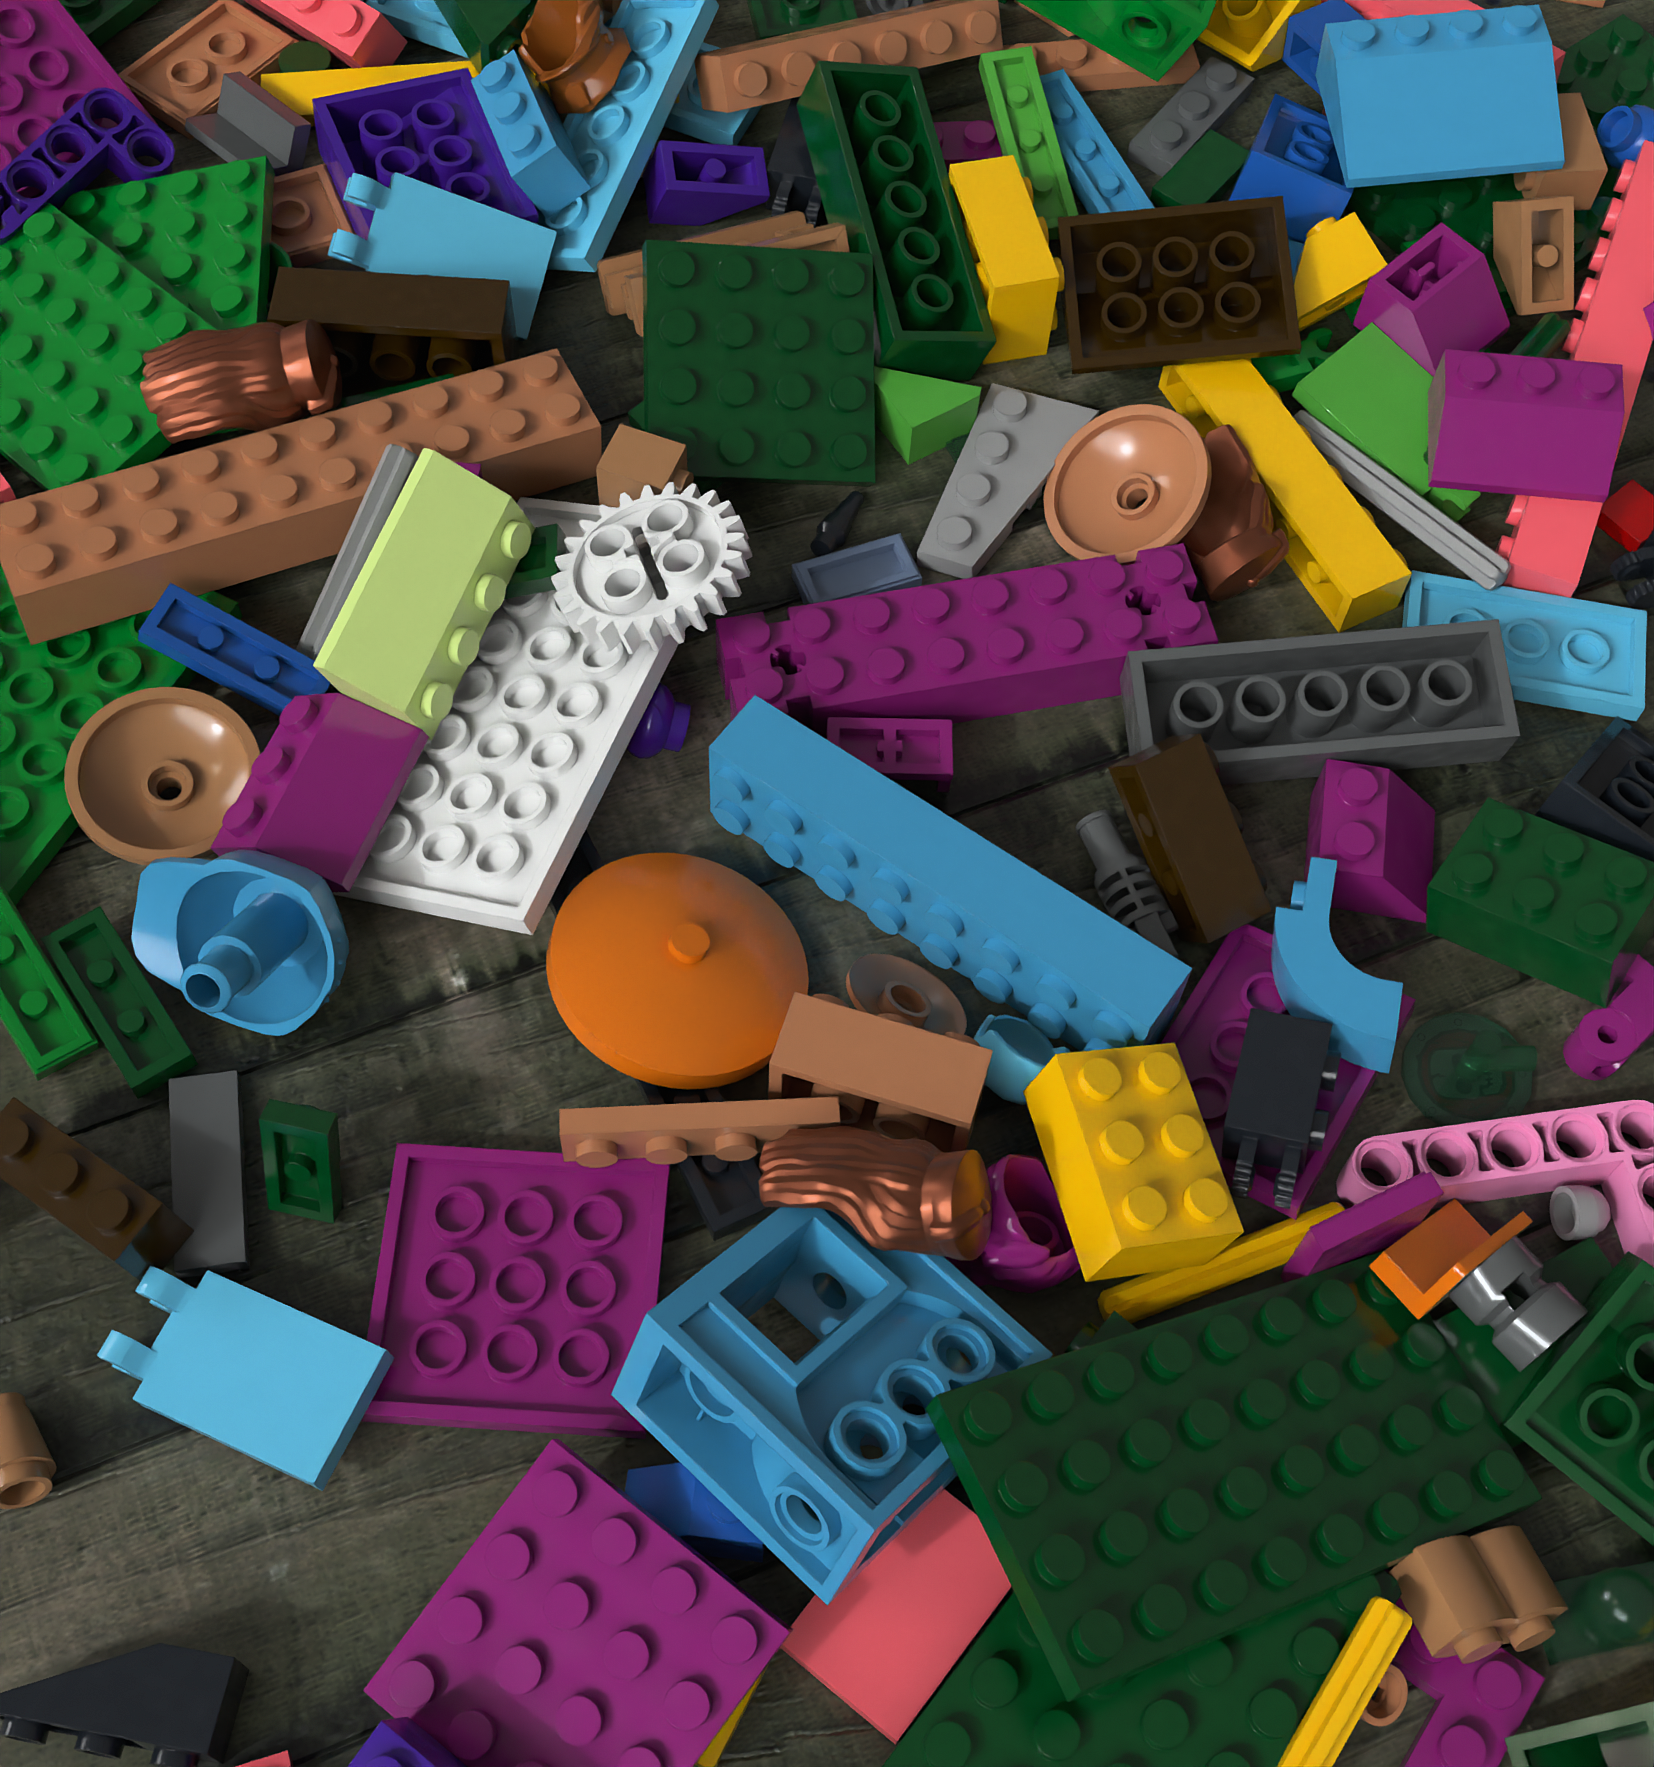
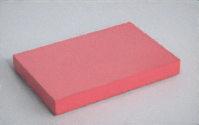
M943 1489L828 1606L815 1594L790 1626L793 1631L780 1648L896 1745L1012 1586L977 1514Z

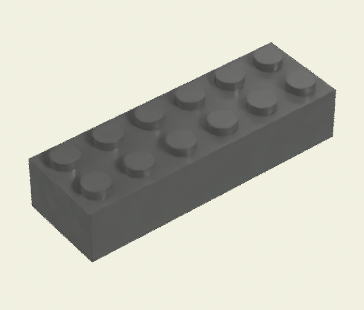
M1499 619L1128 651L1119 678L1130 756L1171 736L1200 733L1203 742L1212 748L1218 759L1220 767L1218 778L1221 785L1319 777L1326 759L1388 768L1390 770L1499 761L1520 737Z

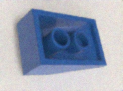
M1275 94L1228 201L1283 196L1288 239L1302 244L1305 243L1307 232L1319 222L1329 217H1335L1338 221L1352 196L1354 188H1346L1327 116Z

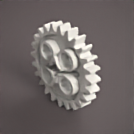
M669 482L661 495H654L650 485H646L642 490L640 499L634 501L624 492L620 494V507L612 510L608 506L601 504L598 506L601 519L597 522L582 519L579 522L584 532L582 537L565 538L564 542L570 553L555 557V562L560 572L551 576V580L557 590L554 598L574 633L580 631L589 645L600 639L603 647L608 652H611L623 641L628 653L634 654L643 640L649 641L654 652L659 651L663 637L670 634L675 641L681 644L685 640L684 628L690 625L704 632L708 628L703 616L708 612L725 615L727 610L722 597H740L742 592L737 579L750 576L745 560L752 557V551L747 541L749 537L740 516L735 514L729 500L721 503L714 490H710L701 496L697 485L693 483L681 495L678 494L674 482ZM640 534L645 535L651 548L653 559L668 591V597L664 600H659L653 587L651 576L636 544L635 539Z

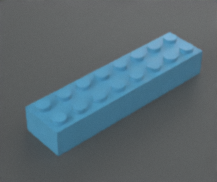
M754 695L709 746L710 812L724 829L735 835L745 834L762 845L766 853L778 864L787 868L794 866L813 878L817 886L829 897L838 901L847 900L866 912L870 921L883 932L891 935L898 933L914 943L934 965L943 969L952 968L971 980L975 988L985 998L998 1004L1007 1003L1027 1016L1028 1021L1046 1037L1052 1039L1061 1038L1079 1051L1155 1045L1170 1026L1192 971L1191 967L763 699Z

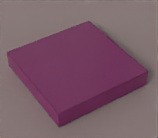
M1424 1171L1311 1226L1283 1268V1272L1280 1275L1285 1283L1385 1251L1422 1222L1444 1194L1443 1190L1432 1173H1425Z

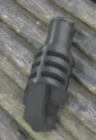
M1099 810L1085 816L1077 823L1075 829L1097 869L1094 876V886L1109 916L1178 959V953L1168 934L1179 930V925L1161 890L1157 886L1144 858L1139 857L1138 854L1130 853L1110 810Z

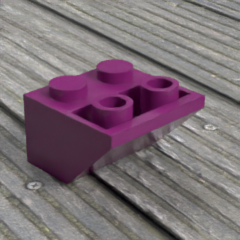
M1442 222L1369 279L1353 325L1361 331L1373 322L1433 377L1445 349L1483 352L1507 333L1510 327V322L1485 255Z

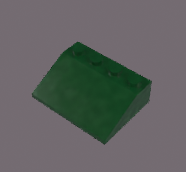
M1628 1251L1583 1306L1588 1312L1562 1335L1503 1423L1654 1546V1268L1640 1257Z

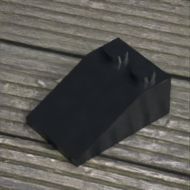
M1617 716L1559 783L1535 816L1654 862V742Z

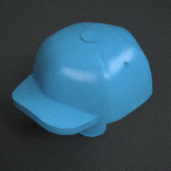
M241 849L225 853L212 861L181 857L155 859L140 874L131 935L135 955L148 972L181 990L185 999L201 1012L261 1034L283 1036L296 1030L325 1003H328L330 995L340 985L349 954V940L332 891L325 879H322V876L312 870L259 851Z

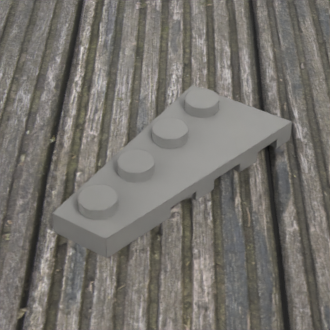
M992 383L917 550V566L962 579L976 577L1010 535L1015 520L1025 508L1030 510L1042 495V487L1054 468V461L1063 446L1079 429L1098 417L1099 410Z

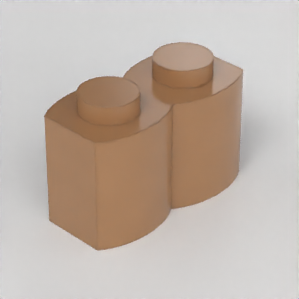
M1519 1526L1498 1527L1471 1537L1463 1535L1450 1536L1422 1544L1414 1548L1412 1554L1400 1561L1388 1572L1397 1580L1402 1593L1400 1598L1432 1657L1445 1658L1458 1655L1463 1664L1478 1661L1495 1652L1504 1644L1511 1643L1517 1652L1528 1650L1541 1644L1556 1632L1551 1622L1568 1609L1524 1531Z

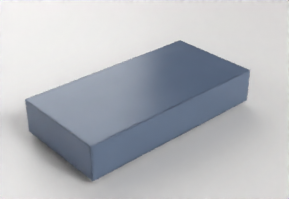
M901 533L792 564L791 577L804 605L922 585V576Z

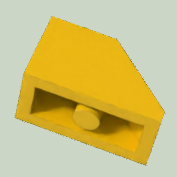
M1355 212L1338 221L1335 217L1326 218L1312 227L1306 234V240L1293 276L1299 332L1361 298L1364 295L1369 279L1388 265Z

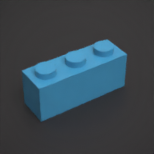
M514 49L501 59L490 62L479 75L470 80L511 178L547 219L591 189L548 91L540 82L535 80V75Z

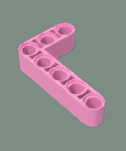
M1627 1100L1373 1136L1363 1140L1354 1149L1341 1169L1336 1181L1337 1194L1347 1209L1424 1171L1425 1173H1432L1444 1192L1432 1209L1444 1207L1454 1198L1462 1205L1551 1192L1559 1186H1593L1601 1184L1605 1198L1610 1206V1213L1624 1254L1629 1251L1654 1268V1209L1647 1204L1643 1197V1194L1654 1198V1104L1645 1100ZM1621 1132L1627 1133L1636 1139L1641 1149L1630 1145L1624 1139ZM1557 1141L1564 1142L1571 1146L1575 1150L1578 1158L1571 1157L1564 1153L1560 1149ZM1492 1150L1505 1153L1511 1158L1515 1167L1501 1164L1495 1158ZM1427 1159H1435L1443 1163L1448 1168L1451 1177L1437 1174L1430 1168ZM1361 1168H1370L1380 1173L1384 1177L1387 1186H1377L1370 1183L1364 1177Z

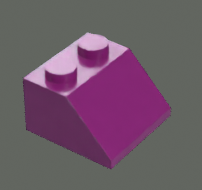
M1326 759L1310 796L1303 881L1307 882L1311 857L1337 860L1330 908L1426 923L1427 886L1432 880L1435 810L1388 768Z

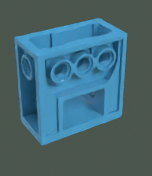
M780 1207L646 1313L611 1395L828 1606L957 1476V1472L927 1411L924 1415H914L906 1412L902 1407L915 1404L926 1408L937 1394L1049 1359L1053 1354L944 1256L925 1255L899 1250L883 1251L870 1246L847 1221L830 1210ZM773 1297L820 1340L795 1363L747 1320ZM959 1350L966 1355V1357L969 1359L971 1363V1366L961 1356ZM864 1445L879 1447L883 1451V1456L879 1459H866L863 1457L860 1447Z

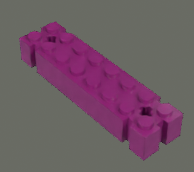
M1184 543L1139 550L1135 564L1124 566L1117 562L1114 554L788 607L787 621L769 624L766 623L764 612L715 619L716 661L725 700L730 699V721L756 695L825 739L827 717L952 720V724L1118 696L1121 695L1119 678L1128 651L1218 644L1219 640L1205 601H1192L1197 579Z

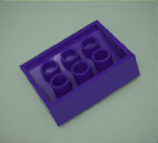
M468 68L312 99L318 150L323 162L326 164L356 235L367 240L375 211L350 204L343 200L348 179L352 177L353 173L369 177L389 188L391 177L397 172L535 224L539 223L538 212L533 202L510 176L470 81L473 78Z

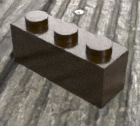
M1200 733L1171 736L1108 767L1151 873L1179 925V930H1176L1180 941L1210 943L1272 911L1265 894L1267 890L1266 877L1260 866L1250 857L1241 835L1244 829L1242 818L1236 807L1225 796L1218 778L1220 772L1218 759L1212 748L1203 742Z
M15 1097L0 1112V1179L140 1282L150 1266L163 1270L194 1232L189 1225L161 1201Z

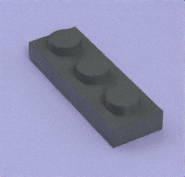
M1211 56L1130 141L1127 158L1163 177L1210 129L1216 132L1250 96L1255 78Z

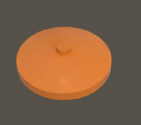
M637 854L610 862L589 874L570 892L563 902L549 938L546 954L547 978L553 1001L559 1014L576 1038L591 1053L616 1070L635 1079L668 1088L707 1089L720 1087L742 1080L764 1068L771 1060L794 992L808 995L809 976L805 951L793 924L780 906L763 889L738 872L719 863L687 854Z

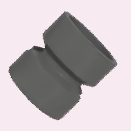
M1514 1236L1464 1279L1448 1297L1476 1326L1490 1325L1494 1329L1492 1343L1521 1372L1582 1318L1588 1310L1560 1281L1546 1283L1541 1278L1544 1264L1517 1236ZM1508 1289L1525 1301L1515 1311L1503 1295Z

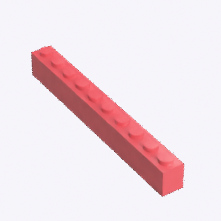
M1644 140L1635 161L1625 159L1613 187V191L1622 193L1621 198L1613 197L1600 227V230L1609 232L1608 238L1599 237L1587 269L1595 271L1596 275L1594 279L1586 277L1574 307L1575 310L1583 312L1581 320L1572 319L1570 323L1571 331L1567 334L1566 340L1561 347V351L1570 353L1568 360L1622 364L1625 413L1615 462L1653 341L1651 330L1643 311L1644 307L1654 301V142ZM1514 495L1505 519V523L1514 526L1511 537L1502 535L1495 550L1507 559L1511 565L1510 572L1507 575L1508 578L1500 586L1571 598L1578 586L1603 503Z

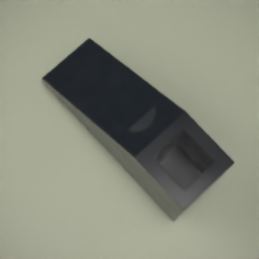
M158 1643L0 1693V1722H3L0 1736L38 1745H46L50 1731L77 1736L74 1750L111 1759H121L124 1746L153 1751L149 1764L156 1767H198L200 1760L223 1764L249 1669L232 1656Z

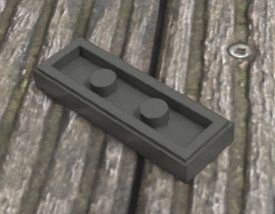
M233 1070L169 1079L172 1212L194 1230L174 1255V1271L179 1279L205 1275L207 1270L213 1273H223L250 1269L241 1078L238 1071Z

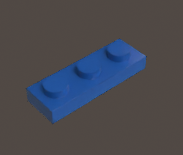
M171 582L139 629L138 641L278 716L281 715L283 709L293 700L294 696L327 694L332 687V684L313 666L315 660Z

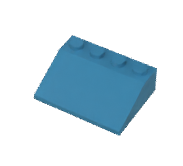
M1539 4L1515 5L1512 7L1482 10H1460L1457 12L1427 15H1406L1403 17L1371 20H1351L1348 22L1325 24L1315 76L1346 188L1563 168L1565 157L1552 41Z

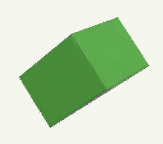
M874 366L875 424L909 465L969 436L978 416L982 387Z

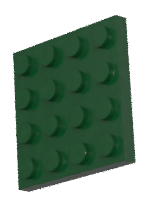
M646 240L642 246L644 431L685 444L687 447V471L693 473V480L861 487H870L876 483L873 254Z

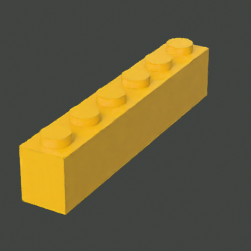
M1251 358L1163 366L1158 387L1176 412L1186 418L1195 427L1200 436L1206 438L1207 432L1230 424L1235 430L1240 441L1247 449L1259 480L1264 485L1269 498L1274 519L1272 532L1280 528L1285 532L1290 548L1289 553L1284 559L1338 633L1397 608L1412 575L1404 556L1397 549L1392 548L1376 527L1374 518L1369 510L1360 506L1344 485L1339 471L1334 466L1328 464L1313 444L1308 430L1296 422L1283 405L1278 391L1272 385L1267 384L1252 364Z

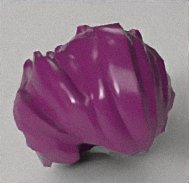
M1008 1154L1002 1157L997 1163L992 1164L986 1170L992 1197V1224L986 1247L977 1259H957V1261L970 1268V1281L976 1286L990 1284L1011 1291L1034 1293L1063 1282L1081 1267L1051 1176L1041 1160L1034 1156Z

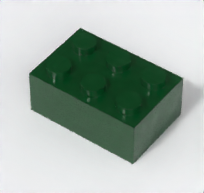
M1488 797L1427 886L1426 931L1606 1008L1626 977V973L1637 955L1640 954L1654 932V862Z

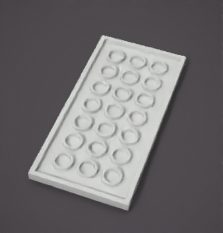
M520 497L517 502L535 528L557 523L566 537H582L584 535L579 524L582 519L597 522L602 518L598 505ZM640 534L635 539L636 544L651 576L652 584L659 600H664L668 597V591L653 559L651 548L645 535ZM566 546V554H569L570 552ZM557 590L504 599L500 608L494 612L480 640L479 651L475 660L468 665L455 691L452 707L448 715L441 720L433 739L427 740L350 892H332V894L533 935L679 643L670 634L663 637L659 651L654 652L649 641L643 640L634 654L628 653L623 641L611 652H608L603 647L600 639L589 645L580 631L576 633L572 631L554 598Z

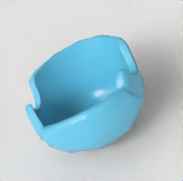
M992 1014L988 1015L974 1037V1040L981 1047L993 1050L985 1085L1002 1099L1020 1105H1027L1023 1091L1055 1054L1070 1053V1050L1064 1046L1053 1048L1046 1035L1027 1020L1005 1014L997 1017Z

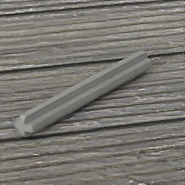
M1300 410L1293 416L1298 424L1303 425L1308 430L1315 447L1328 464L1334 466L1339 471L1343 482L1485 590L1493 591L1506 581L1511 569L1510 562L1309 412Z

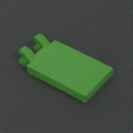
M1371 322L1298 382L1291 396L1314 417L1458 523L1470 512L1469 506L1481 494L1479 491L1428 487V465L1424 461L1423 455L1428 446V390L1434 377Z

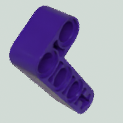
M103 87L95 88L88 92L0 172V224L2 223L0 245L9 241L23 228L24 223L30 216L38 213L49 203L60 210L72 194L83 191L106 168L112 171L124 183L172 174L175 153L172 140L118 91ZM107 118L116 122L118 126L107 129L95 124L94 120ZM62 152H70L80 157L81 160L76 163H66L56 158V155ZM139 156H151L157 159L160 164L153 167L144 166L136 158ZM30 186L42 191L43 195L30 199L18 194L17 190Z

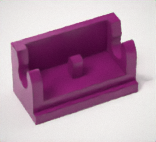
M827 717L826 739L890 780L936 781V792L949 793L951 780L953 779L952 720Z

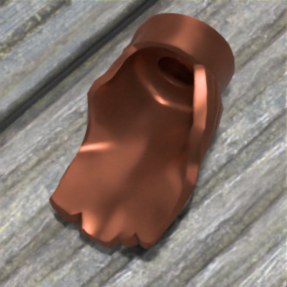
M307 319L288 327L274 322H260L228 330L207 329L190 331L182 337L145 352L142 356L146 363L142 373L145 379L140 382L144 401L150 413L157 414V426L172 444L186 439L206 436L224 429L245 428L257 432L299 421L310 412L311 415H318L323 411L337 407L342 400V376L339 359L329 336L322 326L313 319Z
M1230 424L1207 432L1206 438L1202 437L1207 446L1211 461L1212 477L1210 490L1197 521L1177 543H1184L1194 574L1200 577L1212 601H1223L1249 588L1256 587L1289 553L1290 548L1286 534L1282 529L1279 528L1272 532L1274 519L1264 485L1259 480L1247 449Z
M850 1126L821 1129H789L784 1136L777 1140L766 1142L763 1145L759 1164L763 1175L758 1182L760 1199L765 1207L821 1208L830 1210L847 1221L870 1246L883 1251L899 1250L925 1255L947 1256L958 1260H974L982 1254L986 1247L992 1224V1197L990 1182L983 1159L976 1150L943 1153L926 1140L914 1138L905 1140L889 1139L873 1131Z

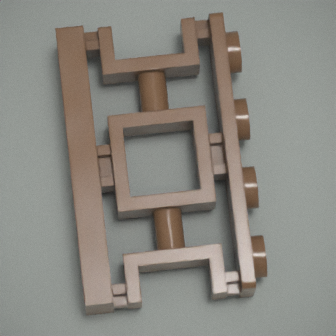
M793 211L677 240V242L850 252L844 224L836 222L814 228L813 224H806L805 215L800 211ZM642 249L599 260L597 270L607 313L612 316L627 313L628 319L634 320L636 333L643 337Z

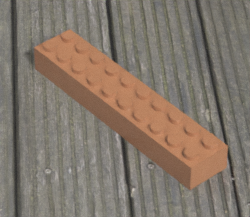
M556 348L0 504V564L31 645L151 610L155 607L170 582L198 596L338 554L384 450L389 444L399 445L415 453L418 457L423 448L435 450L453 462L481 464L483 480L512 496L516 501L520 497H529L596 477V466L602 457L601 425Z

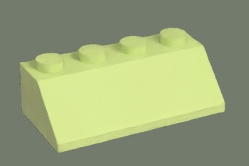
M423 448L313 666L343 695L422 729L429 736L428 739L432 740L441 720L448 715L452 707L453 696L468 665L475 660L478 654L480 640L494 612L500 608L504 601L506 587L520 559L529 550L531 536L535 527L512 496L435 450Z

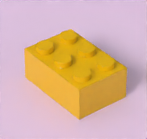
M1014 155L950 164L949 179L997 341L983 360V365L1046 355L1050 331L1056 330L1058 323L1055 305L1057 292L1063 291L1065 278L1060 258H1053L1048 247L1049 233L1045 218L1043 216L1037 217L1034 210L1033 189L1029 177L1021 176Z
M1175 1043L1055 1054L1023 1091L1085 1282L1206 1265L1244 1232Z

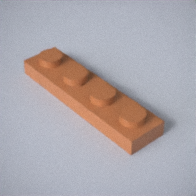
M1084 39L1027 44L1018 43L1003 45V49H1001L1008 50L1031 46L1039 76L1064 69L1078 92L1185 84L1200 69L1193 43L1158 82Z
M838 1097L559 1109L560 1140L564 1162L576 1161L579 1165L590 1168L607 1167L615 1164L618 1159L646 1158L651 1163L667 1165L682 1162L687 1156L716 1155L717 1158L725 1161H743L754 1157L757 1153H762L763 1145L766 1142L777 1140L784 1136L789 1129H821L840 1126Z

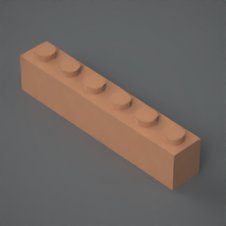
M938 0L698 53L694 63L702 109L730 113L799 97L802 95L818 60L907 66L920 69L980 55L981 53L1003 49L998 0Z

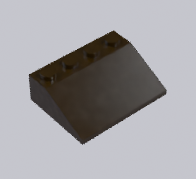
M1283 196L1058 217L1057 257L1060 258L1064 270L1065 283L1064 289L1061 291V301L1072 375L1300 354L1301 340Z

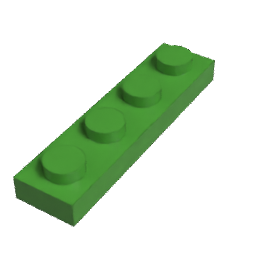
M1032 47L981 53L978 68L1002 156L1014 155L1021 176L1029 177L1033 189V207L1037 217L1043 216L1045 218L1049 240L1057 239L1058 217L1076 216L1078 211Z

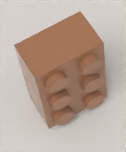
M794 992L769 1063L768 1100L838 1097L840 1126L873 1131L889 1139L905 1140L914 1138L926 1140L943 1153L967 1150L980 1107L993 1050L981 1047L976 1040L964 1034L948 1032L940 1035L916 1028L909 1020L896 1014L880 1013L876 1016L849 1008L843 1000L832 995L814 994L813 996Z

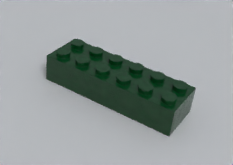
M818 60L797 103V109L828 224L839 222L845 225L849 251L851 253L873 254L874 366L942 380H970L997 341L918 68Z

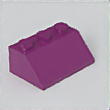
M1445 349L1428 390V487L1604 503L1609 493L1625 413L1622 364Z
M341 693L294 696L293 700L283 709L279 719L280 723L267 747L254 761L251 768L252 773L238 799L226 811L222 821L223 826L210 848L219 857L225 853L241 849L259 851L308 868L322 876V879H325L332 892H350L429 736L418 727Z

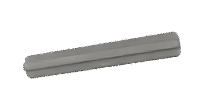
M396 444L386 446L296 651L316 660L419 458L415 453Z

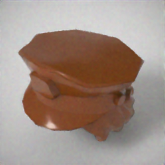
M537 0L534 14L521 33L523 44L518 50L519 55L525 64L536 74L535 80L547 83L557 113L584 114L593 110L616 86L622 67L631 52L624 28H607L603 24V9L600 7L598 0Z

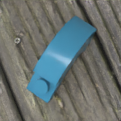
M1311 857L1307 882L1294 880L1290 909L1276 907L1271 949L1272 972L1276 988L1291 1016L1332 1024L1328 1050L1341 1052L1342 1059L1355 1065L1389 1074L1396 1043L1403 983L1384 980L1366 974L1350 964L1338 951L1329 929V914L1337 860Z

